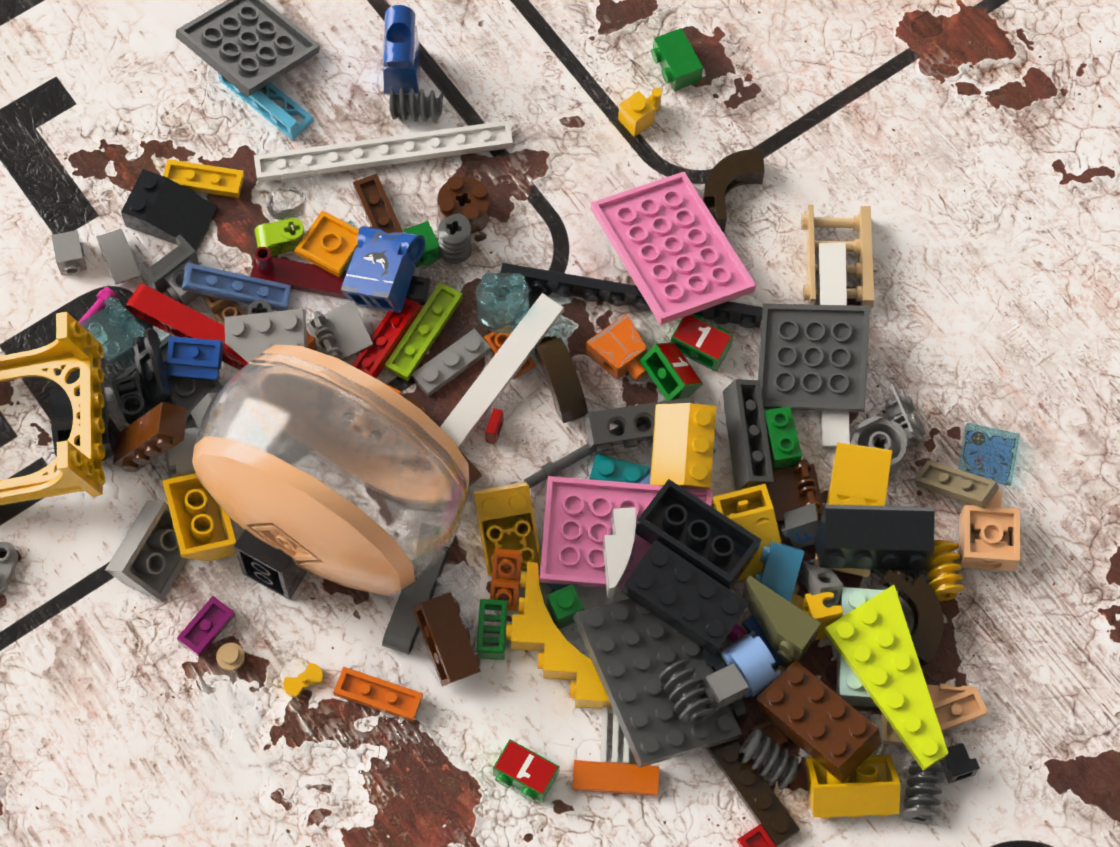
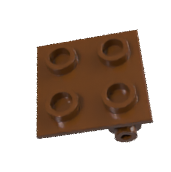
M806 459L797 461V466L772 470L774 482L767 487L777 522L785 521V512L813 503L816 504L820 515L823 513L824 506L814 464H809Z

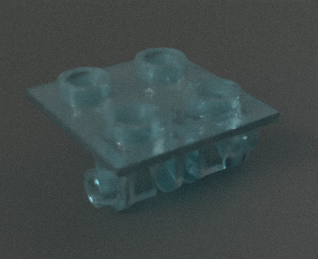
M112 296L104 301L106 305L104 309L79 322L102 344L104 358L108 362L131 350L134 347L133 339L137 336L143 337L144 331H146L145 327L135 319V316L130 314V311L120 303V300Z

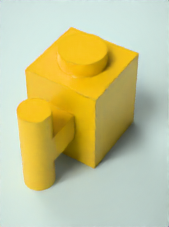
M654 88L652 95L648 98L640 91H637L619 104L618 120L634 137L654 123L655 112H658L661 107L662 90Z

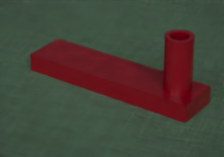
M267 247L256 249L251 277L291 285L293 290L348 299L341 291L347 270L339 278L314 264L272 257Z

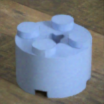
M754 631L728 645L721 653L726 667L734 663L747 683L748 689L743 695L745 698L758 695L781 674L780 670L774 672L772 665L775 663V660L759 636L755 637Z

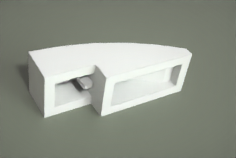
M636 507L613 509L611 519L613 535L604 536L603 554L607 598L614 597L629 565L635 538Z

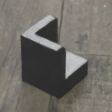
M960 743L947 747L948 755L940 760V764L945 768L944 774L948 784L975 776L980 767L976 758H969L965 745Z

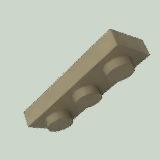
M930 460L925 463L914 478L917 487L984 509L999 489L996 481Z

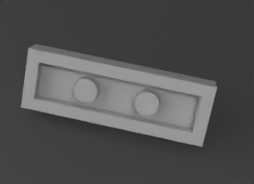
M474 328L411 374L412 379L429 397L490 353L491 347Z

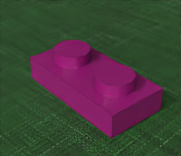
M212 596L177 637L178 642L200 658L233 619L235 612Z

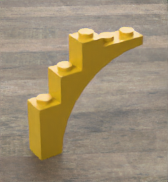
M527 562V571H521L520 588H525V598L519 597L518 613L524 615L512 614V624H506V640H511V650L544 651L538 652L537 669H543V678L576 680L570 683V698H575L576 708L602 709V706L612 708L592 660L567 641L553 623L543 601L539 585L538 563Z

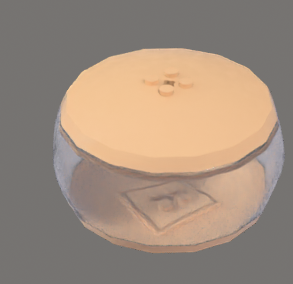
M274 345L258 355L225 383L212 398L203 416L194 445L192 459L198 480L226 514L244 530L246 529L272 547L282 550L294 559L293 562L298 567L344 587L386 596L404 589L438 562L454 540L461 524L468 496V462L452 438L420 408L380 380L338 358L303 346Z

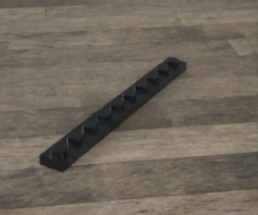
M502 263L500 272L501 284H505L509 288L516 289L522 287L537 293L552 292L562 297L575 296L590 302L599 300L609 302L614 306L628 305L643 311L650 310L636 285ZM727 301L692 315L696 314L719 324L733 323L739 324L743 328H760L763 307Z

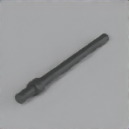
M636 420V427L643 425L645 422ZM619 426L610 430L616 436L621 435V428ZM587 443L556 462L552 463L550 461L541 466L540 471L524 479V482H527L530 489L548 479V476L557 477L559 475L558 472L597 451V448L589 449Z

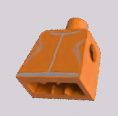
M627 314L586 341V354L614 378L619 379L629 372L635 381H639L647 375V371L639 361L647 353V347Z

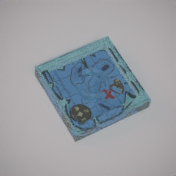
M966 423L958 469L996 481L997 484L1010 486L1013 479L1020 434Z

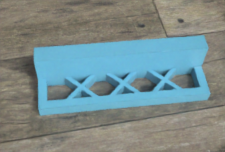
M218 73L220 82L292 141L314 121L313 116L272 83L265 86L266 94L258 90L247 97ZM272 100L283 101L285 109L279 107ZM290 115H300L304 120L298 124Z

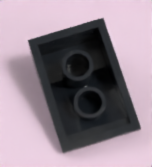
M142 169L121 214L126 227L176 245L175 237L180 234L197 252L216 215L218 206L165 176Z

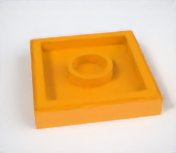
M322 210L295 248V255L340 278L350 264L354 251L358 247L359 229Z

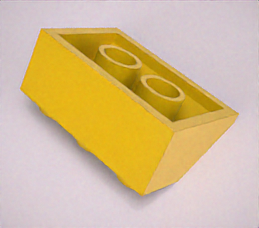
M693 403L656 405L650 485L663 486L670 479L681 487L711 488L716 406Z
M196 473L162 480L181 557L209 562L235 556L234 545L236 539L230 517L201 484Z
M870 755L843 783L813 758H806L809 804L813 818L830 819L842 816L858 818L866 815L885 817L890 814H899L900 781L891 755Z

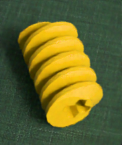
M934 540V552L928 567L930 571L927 577L931 581L929 586L935 592L939 601L954 599L957 597V593L965 590L964 585L956 584V582L964 579L963 575L955 574L956 571L962 569V565L953 563V561L961 558L960 554L952 553V551L959 548V544L948 540Z

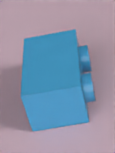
M770 541L769 547L765 545L763 547L760 562H764L762 572L756 573L755 579L791 602L804 550Z

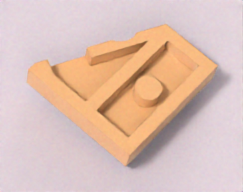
M951 684L927 685L942 732L988 714L977 687H955Z

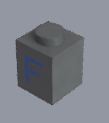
M813 503L785 512V524L781 525L785 540H791L793 547L799 549L814 544L821 521L816 504Z

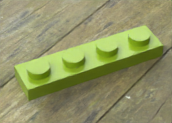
M439 282L385 363V369L409 381L411 374L416 370L463 299V294Z

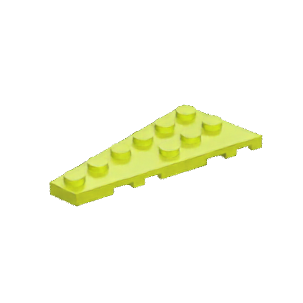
M892 585L825 627L824 632L924 771L946 757L948 750L895 585Z

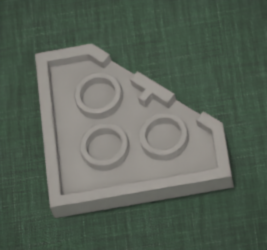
M303 308L224 317L225 343L249 364L262 352L274 345L303 346L307 348L306 311Z

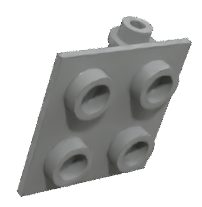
M354 300L325 315L315 311L310 314L309 323L306 324L311 336L315 338L318 352L340 360H344L374 345Z
M891 384L890 386L895 397L885 400V410L889 418L899 423L904 429L907 436V449L914 447L917 440L923 445L926 444L922 436L926 432L921 421L917 420L912 413L916 409L911 398L906 396L903 389L899 391Z

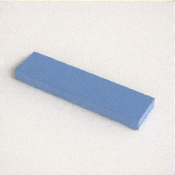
M187 263L182 290L248 305L256 300H265L270 304L272 310L284 311L288 310L291 285Z

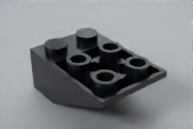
M103 382L101 383L105 405L102 408V419L105 425V432L102 434V444L105 449V457L114 456L105 384ZM63 388L50 390L51 430L56 457L57 442L68 441L73 425L72 404ZM80 388L76 390V396H80ZM80 437L76 441L77 446H80Z

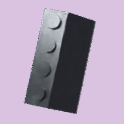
M825 504L814 542L819 567L928 570L934 552V507Z

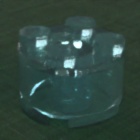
M489 272L482 276V280L477 285L475 291L478 321L485 324L487 329L492 332H513L530 310L529 289L523 275L519 273L495 274Z

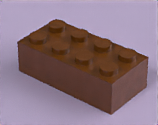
M796 660L756 697L760 714L841 783L882 744L878 727Z

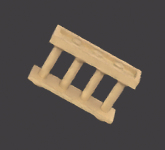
M808 205L806 214H802L801 229L806 230L807 285H803V300H808L809 305H815L816 298H820V288H816L815 274H819V264H815V251H819V243H846V252H854V254H858L859 262H855V265H846V275H855V278H859V286H856V288H846L847 299H855L856 302H860V306H870L872 309L874 303L871 206H860L858 215H854L853 218L814 217V205ZM814 228H853V231H858V239L854 241L814 240Z

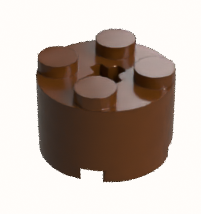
M456 175L450 177L441 187L437 196L440 222L452 214L459 213L469 220L471 234L477 231L481 232L487 226L490 218V198L486 185L471 177Z

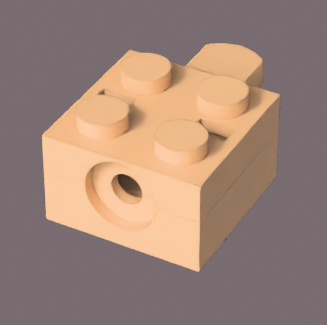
M998 489L985 509L975 505H964L959 515V554L961 556L959 564L962 565V568L1014 572L1020 562V508L1002 507V492L1000 489Z

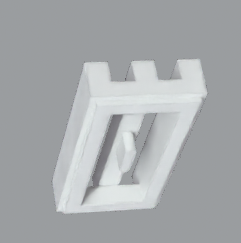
M602 706L600 762L629 764V745L625 735L623 758H618L619 722L613 708ZM608 715H613L612 758H606Z

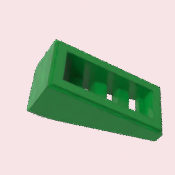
M480 599L476 646L479 659H505L508 600ZM485 610H499L501 615L485 614ZM484 621L501 622L500 626L484 625ZM484 633L500 634V638L484 637ZM483 645H499V648L483 647Z

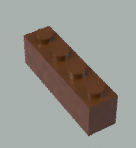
M161 402L116 435L113 465L120 466L122 470L127 472H137L182 442L185 435L188 409Z

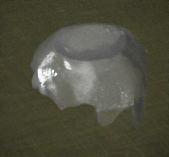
M294 186L290 187V190L279 188L276 191H272V194L269 195V203L266 208L269 215L277 222L289 218L301 220L306 212V196L303 192L301 194Z

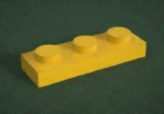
M167 159L163 176L190 191L239 198L244 172L242 170Z

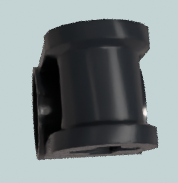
M137 371L121 379H110L124 419L129 425L148 412ZM133 407H140L135 412H129Z

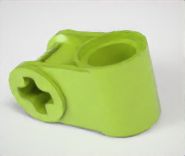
M289 218L274 223H264L257 226L254 231L257 247H267L272 257L294 251L306 234L302 222L296 218Z

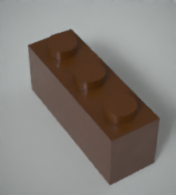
M451 592L421 602L413 607L442 687L481 672L479 656L472 649L469 641L470 632L467 626L462 623L459 615V603L453 598Z

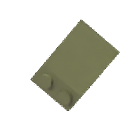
M749 576L742 598L750 603L748 608L771 648L776 652V656L787 664L793 663L795 660L800 662L815 641L821 623L752 576Z

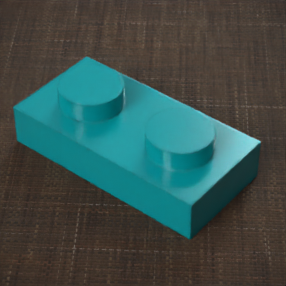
M596 454L589 479L639 484L647 476L649 467Z

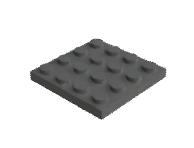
M226 0L178 28L175 36L247 97L318 54L320 50V45L265 0Z
M763 303L758 380H760L764 409L790 406L791 410L865 412L870 306Z

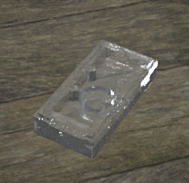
M294 158L280 179L284 184L324 208L338 187L334 182Z

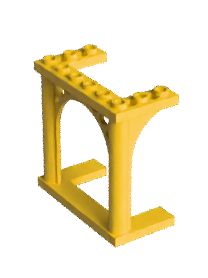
M68 312L56 314L57 339L52 343L38 349L0 356V382L25 377L50 379L66 391L73 409V425L68 441L57 442V457L49 465L33 474L0 480V505L86 491L92 497L103 495L105 473L102 469V459L105 458V449L102 444V434L105 432V425L102 419V408H104L105 402L101 383L104 382L101 358L104 357V349L102 344ZM80 369L79 379L72 384H67L70 373ZM56 370H61V375L56 376ZM80 388V396H76V390ZM80 437V446H77L76 441Z

